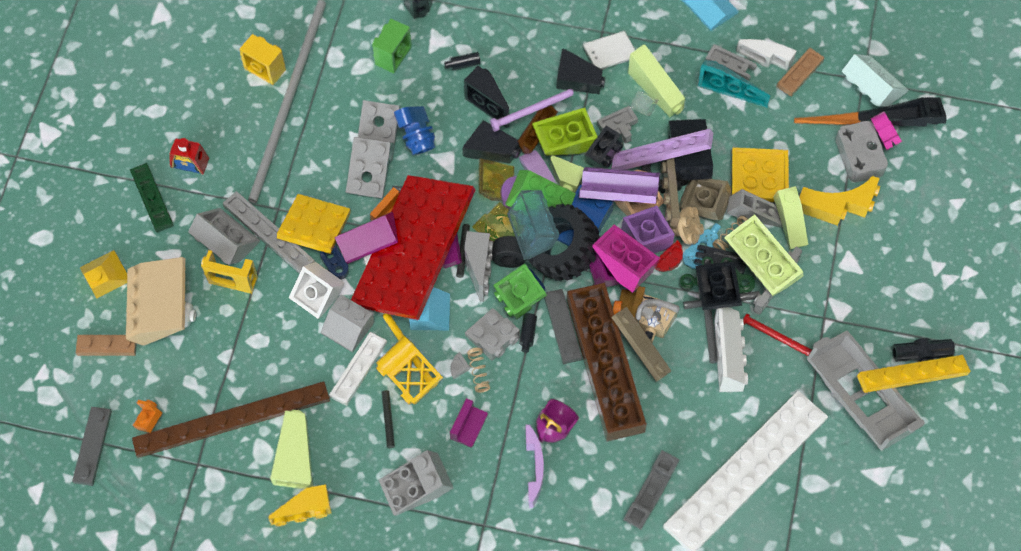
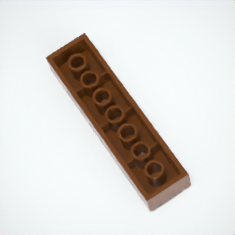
M601 283L567 291L568 307L606 441L645 433L647 424L620 332L612 319L614 312L606 284Z

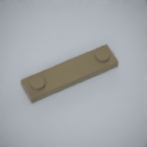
M627 307L612 316V319L656 382L671 372L667 363Z

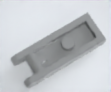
M715 44L705 59L716 61L748 81L751 76L746 73L747 69L755 70L757 68L756 63Z

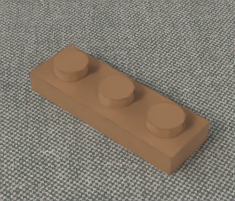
M809 48L777 83V88L792 97L821 65L825 57Z
M77 335L76 354L77 356H136L137 343L126 340V335Z

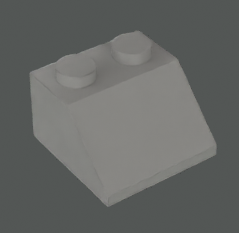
M340 295L328 312L321 329V334L353 353L375 323L373 313L345 296Z

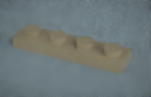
M674 158L661 162V173H664L662 188L665 189L663 201L664 205H667L665 220L668 221L670 228H677L680 212Z

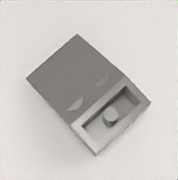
M467 231L464 248L465 263L479 301L484 302V296L489 293L488 282L491 277V261H493V241H490V233Z
M426 450L379 479L394 516L432 501L453 489L439 454Z

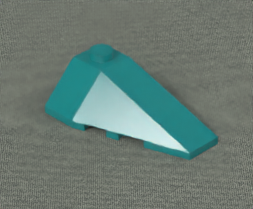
M705 60L701 66L698 87L768 107L771 95L731 69L716 61Z

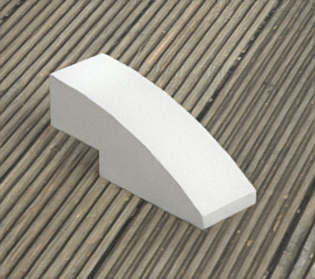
M740 39L736 51L767 68L772 63L786 71L793 63L796 55V50L787 46L754 39Z

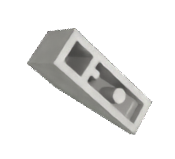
M743 189L729 197L728 214L736 218L744 216L747 219L756 215L762 224L783 228L776 204Z

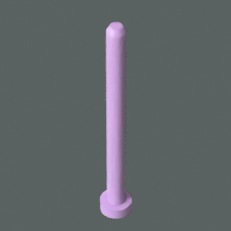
M568 89L498 120L495 118L490 119L491 126L496 132L500 130V126L573 96L574 92L572 89Z

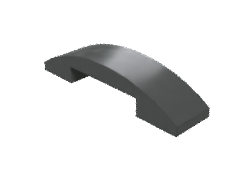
M663 450L660 452L639 494L623 519L625 522L642 530L669 483L680 459Z

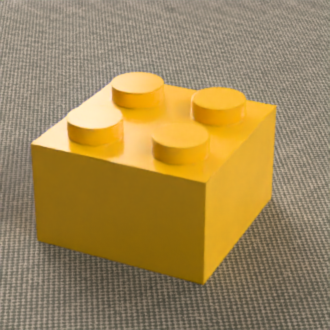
M252 34L239 49L244 69L271 85H274L286 71L282 50L277 45H271L261 36L257 37Z

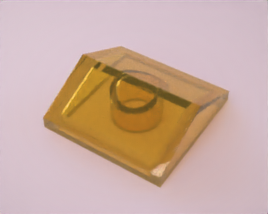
M480 158L479 193L491 201H503L501 198V187L507 179L514 177V166Z

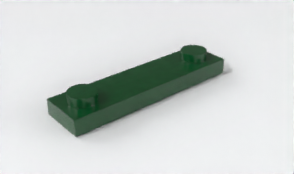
M145 163L129 169L156 233L174 226L148 164Z

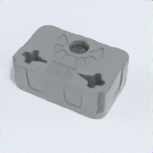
M870 121L841 126L835 141L849 180L861 182L869 180L872 176L882 177L887 168L888 161L884 155L874 124Z

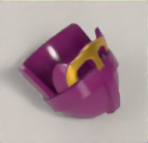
M550 399L536 419L539 441L541 443L544 441L556 443L565 439L579 420L577 413L565 403L556 399Z

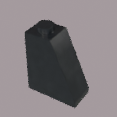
M562 49L556 89H572L576 92L600 95V89L604 88L606 77H602L603 69L566 49Z
M484 120L463 146V156L466 158L511 163L521 153L518 139L502 130L495 132L491 124Z

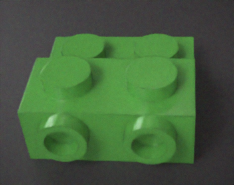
M523 264L493 285L496 290L494 295L499 302L504 301L507 305L504 307L505 311L510 317L514 315L516 320L530 311L532 305L547 296L526 264Z

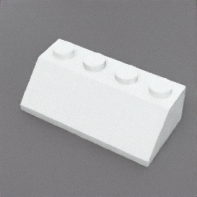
M730 307L719 308L716 310L714 318L719 392H743L744 386L748 384V374L744 373V366H746L747 360L746 355H743L742 348H745V337H741L744 322L743 319H740L739 311Z

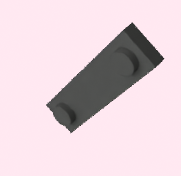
M563 289L546 292L547 296L544 299L562 363L567 364L582 360Z
M91 407L72 479L74 484L94 485L112 413L111 409Z

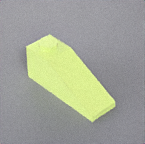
M796 186L777 191L773 197L789 249H795L796 246L798 248L807 246L808 239L802 204Z

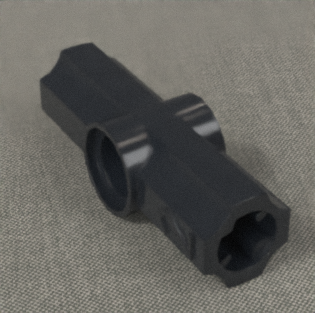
M920 338L911 343L894 344L892 354L895 362L912 360L922 362L933 360L934 358L954 356L955 345L952 339L931 341L929 338Z

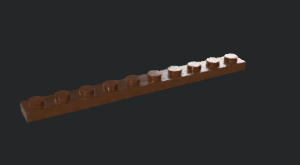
M319 382L151 433L132 437L136 457L141 458L283 416L285 411H300L330 402L325 382Z

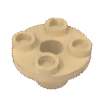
M684 207L680 212L677 228H671L674 236H681L687 245L696 244L700 235L704 233V226L700 223L696 207Z

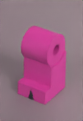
M884 111L871 118L887 150L902 142Z

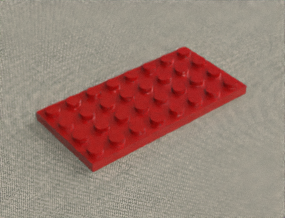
M408 175L391 210L394 214L398 243L371 254L351 300L367 310L419 320L476 191L474 186Z

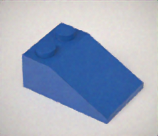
M580 184L575 192L576 195L572 205L582 210L594 222L600 233L613 211L614 200L580 198V189L582 187ZM574 230L562 232L555 240L570 246L574 237Z

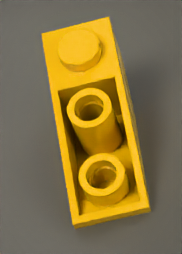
M326 484L305 488L268 516L271 525L283 526L290 521L304 522L307 518H324L327 514H331Z

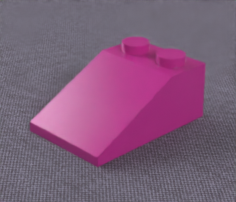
M615 224L592 246L617 282L632 293L653 273L660 257Z

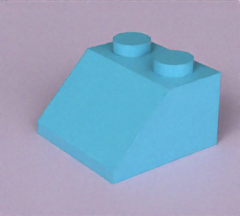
M433 287L420 319L409 318L410 330L449 331L450 294Z

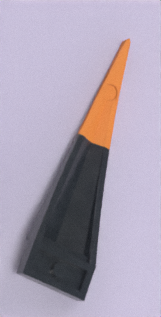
M921 97L865 111L795 118L794 123L851 125L864 121L872 122L871 118L884 111L893 126L927 127V123L934 125L946 124L947 116L940 97Z

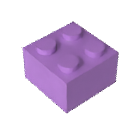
M658 206L623 217L621 230L651 252H660L668 249L673 244L674 233Z

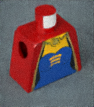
M176 138L169 154L170 167L204 174L209 157L202 145L197 142L188 141L186 138Z

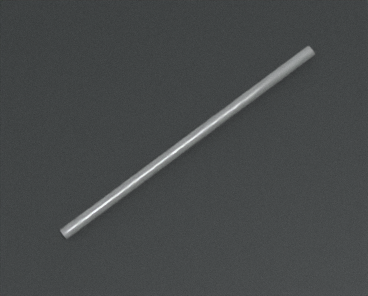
M318 0L248 198V201L251 203H257L326 6V2L323 0Z

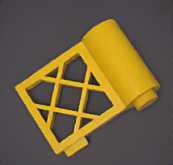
M405 335L376 362L378 365L376 369L381 375L385 376L387 374L403 392L401 397L408 404L412 402L415 405L443 379L442 375ZM418 356L422 360L421 368H411L412 361ZM401 371H408L407 382H399L396 376ZM411 371H421L420 382H411ZM425 372H433L437 376L431 382H424ZM410 385H420V393L415 398L410 394Z

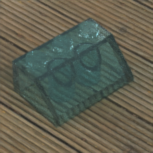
M521 190L507 215L524 260H528L551 249L559 238V231L556 229L553 216L549 211L547 200L544 198L542 190Z

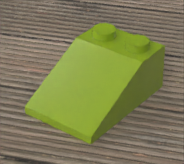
M585 107L533 123L545 156L585 153L597 138Z

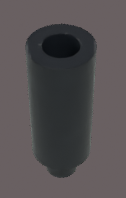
M478 52L451 57L450 61L444 62L445 69L452 68V71L481 65Z
M525 313L523 315L519 344L522 346L521 351L525 353L529 352L530 347L534 343L537 315L532 313Z

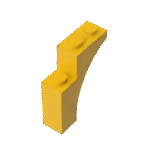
M872 176L863 185L839 193L820 192L803 187L799 197L803 214L837 226L840 219H845L847 212L865 218L868 211L872 212L875 204L872 198L873 196L877 197L881 186L877 184L880 178Z

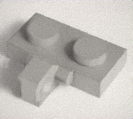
M630 106L597 120V125L601 131L607 125L622 135L625 144L632 141L630 126L638 123V118Z

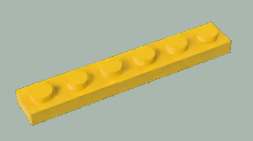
M958 355L862 371L858 373L857 378L863 392L867 393L967 376L971 371L964 356Z

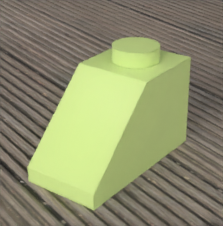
M551 156L550 168L557 184L575 193L580 184L582 185L584 168L556 156Z

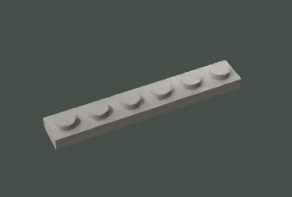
M237 191L223 202V206L299 274L303 266L315 262L297 244L277 239L279 228Z

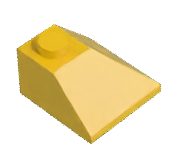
M114 250L80 267L96 299L127 283V272Z

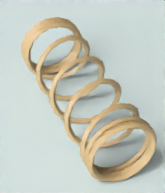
M740 216L737 219V223H732L731 228L726 229V234L720 235V240L716 239L713 242L714 248L720 249L717 246V244H719L723 250H726L725 247L729 248V246L724 241H722L721 236H727V230L729 229L734 230L733 224H738V226H740L741 224H743L742 220L747 221L748 219L744 216Z
M476 347L468 350V358L471 359L469 356L481 355L483 353L482 348ZM478 357V358H475V359H471V360H472L471 363H472L473 361L483 360L484 357ZM470 363V366H471L472 368H474V369L472 370V372H471L472 375H474V374H473V371H474L475 369H481V368H484V367H485V365H480V366H477V367H473V366L471 365V363ZM482 373L474 376H476L475 378L486 376L487 373ZM475 378L473 379V382L478 384L475 386L476 392L482 393L490 389L488 381L479 384L475 382Z

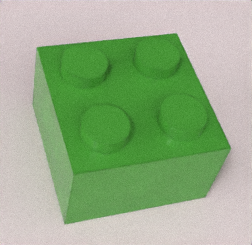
M390 19L387 24L383 25L381 34L372 43L376 66L393 74L412 47L409 26L394 19Z

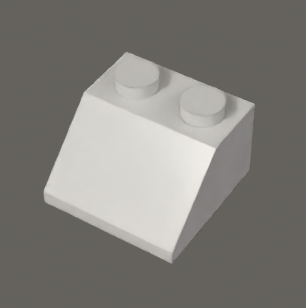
M314 262L303 266L289 298L319 319L336 301L345 282Z

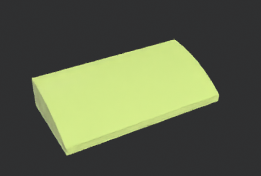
M753 215L724 237L772 296L785 290L804 276L802 269L756 215Z

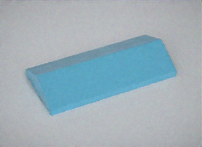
M682 0L710 31L739 12L729 0Z

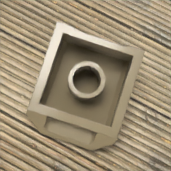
M690 180L679 202V208L696 207L698 209V216L718 221L724 219L729 197L731 196L730 185L728 181Z

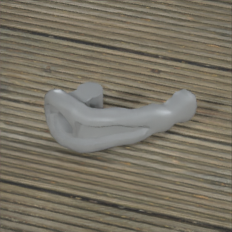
M647 299L639 305L635 318L636 320H641V316H643L647 320L651 319L654 312L648 307L652 306L667 308L676 313L679 312L680 308L678 305L664 300Z

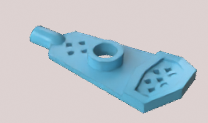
M715 223L711 229H706L703 235H700L698 242L684 251L682 259L685 265L696 269L695 266L698 265L694 264V259H702L695 257L696 252L704 253L697 250V246L700 243H706L708 247H714L713 242L718 239L717 233L721 228L719 224Z

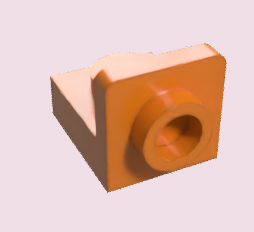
M148 399L146 401L138 400L137 404L142 408V411L133 426L137 430L151 433L162 412L156 408L157 404Z

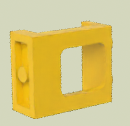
M208 250L207 256H204L202 259L201 267L209 284L252 294L258 278L253 260L245 259L243 267L240 269L216 263L211 250ZM217 273L221 275L230 276L234 279V281L216 277L215 275Z

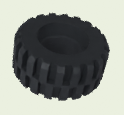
M557 204L556 207L550 206L545 212L542 210L538 213L539 216L536 219L533 218L531 226L526 230L527 236L524 237V243L526 244L524 251L527 254L528 261L546 277L556 281H562L563 278L566 281L572 280L573 276L578 277L582 275L581 272L587 271L590 268L591 262L594 263L596 260L595 255L597 252L592 246L600 238L597 226L594 225V222L582 210L569 204L566 206L564 204ZM574 230V237L570 246L560 254L551 255L550 250L554 239L564 231Z

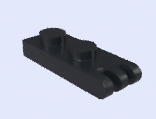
M704 245L697 246V250L704 253L696 252L695 257L701 259L710 257L713 260V264L721 263L723 258H730L734 261L735 268L742 275L745 274L746 264L737 253ZM694 259V264L701 265L702 260ZM708 260L704 261V265L711 264Z

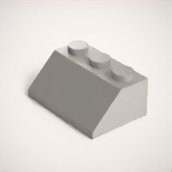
M221 208L196 214L188 231L194 236L195 240L204 244L208 250H211L228 265L241 262L260 242V239Z

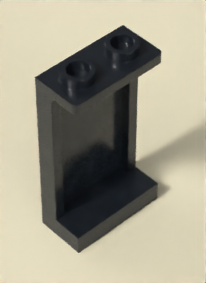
M706 119L669 120L668 138L671 139L706 130ZM711 149L674 158L676 181L712 179L713 160Z

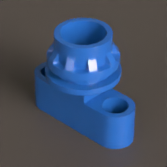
M424 106L404 107L394 112L399 128L405 129L406 135L402 139L404 141L407 140L405 145L412 151L413 156L425 153L436 147L434 143L435 134L434 132L430 133L433 130V126H426L430 121Z

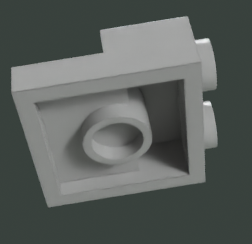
M492 308L465 332V336L478 348H482L483 353L493 361L496 357H501L509 345L517 343L520 338V330L507 317L504 319Z

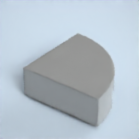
M460 352L454 356L451 363L453 379L470 370V366Z

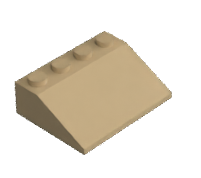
M184 257L144 262L128 269L126 340L144 346L185 329Z

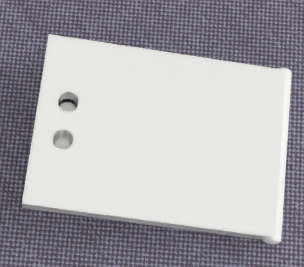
M625 31L583 44V48L591 63L601 69L629 61L630 54L635 51Z

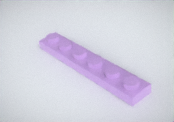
M706 129L620 151L613 157L612 169L626 170L711 149L714 133L711 129Z

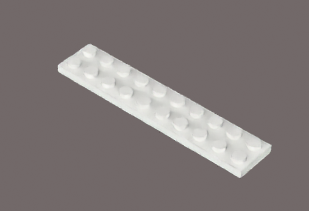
M797 391L663 525V528L686 550L698 551L827 420L828 416L801 392Z

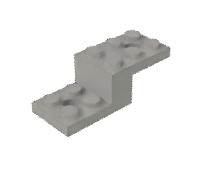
M363 100L358 137L353 139L346 193L384 198L389 161H393L398 127L394 112L399 110L401 106ZM378 116L384 119V124L381 127L376 126L374 122ZM366 171L372 174L370 182L363 180V174Z

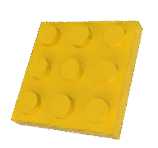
M732 147V195L743 189L769 202H775L773 196L776 192L789 188L788 150Z
M297 194L277 232V239L331 254L336 244L335 237L341 234L351 214V209Z

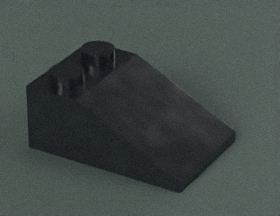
M477 66L464 79L465 100L496 120L509 115V106L490 71ZM507 123V124H505V125H503V126H504L505 128H508V127H509V123Z
M734 261L695 266L702 310L742 306Z

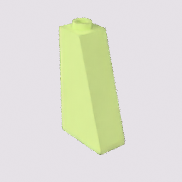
M644 44L630 54L628 74L669 117L681 113L684 109L685 97Z
M285 411L271 474L273 485L298 489L313 487L306 415L302 411Z

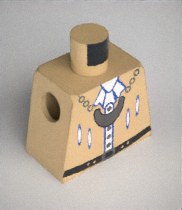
M644 294L643 301L657 298ZM659 306L648 307L654 312L652 318L647 320L641 316L638 324L653 343L655 336L659 338L665 337L678 312L676 313Z

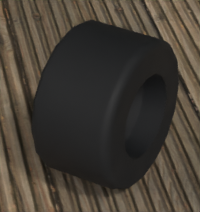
M503 236L495 239L492 251L493 262L506 268L523 265L526 262L524 251L526 244L524 240L515 236Z

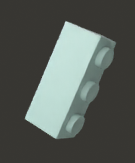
M854 54L842 70L846 75L845 78L849 82L855 83L859 87L858 90L862 94L868 95L871 98L870 101L878 107L889 106L908 92V89L871 56Z

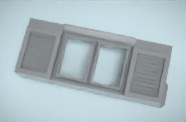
M848 330L832 339L825 337L813 344L814 349L807 357V360L823 378L826 386L860 428L866 431L881 451L924 426V420L920 419L896 388L876 391L887 404V407L867 417L855 401L870 392L864 393L862 389L850 396L838 382V379L856 369L859 372L879 369Z

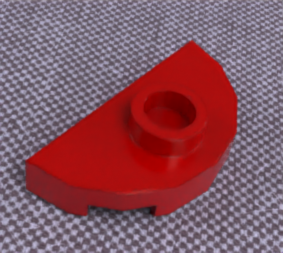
M678 240L659 256L660 259L655 270L666 272L672 271L682 262L683 250Z

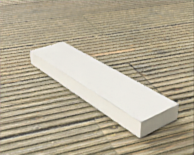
M372 332L368 334L329 394L330 398L345 406L348 405L386 346L387 340Z

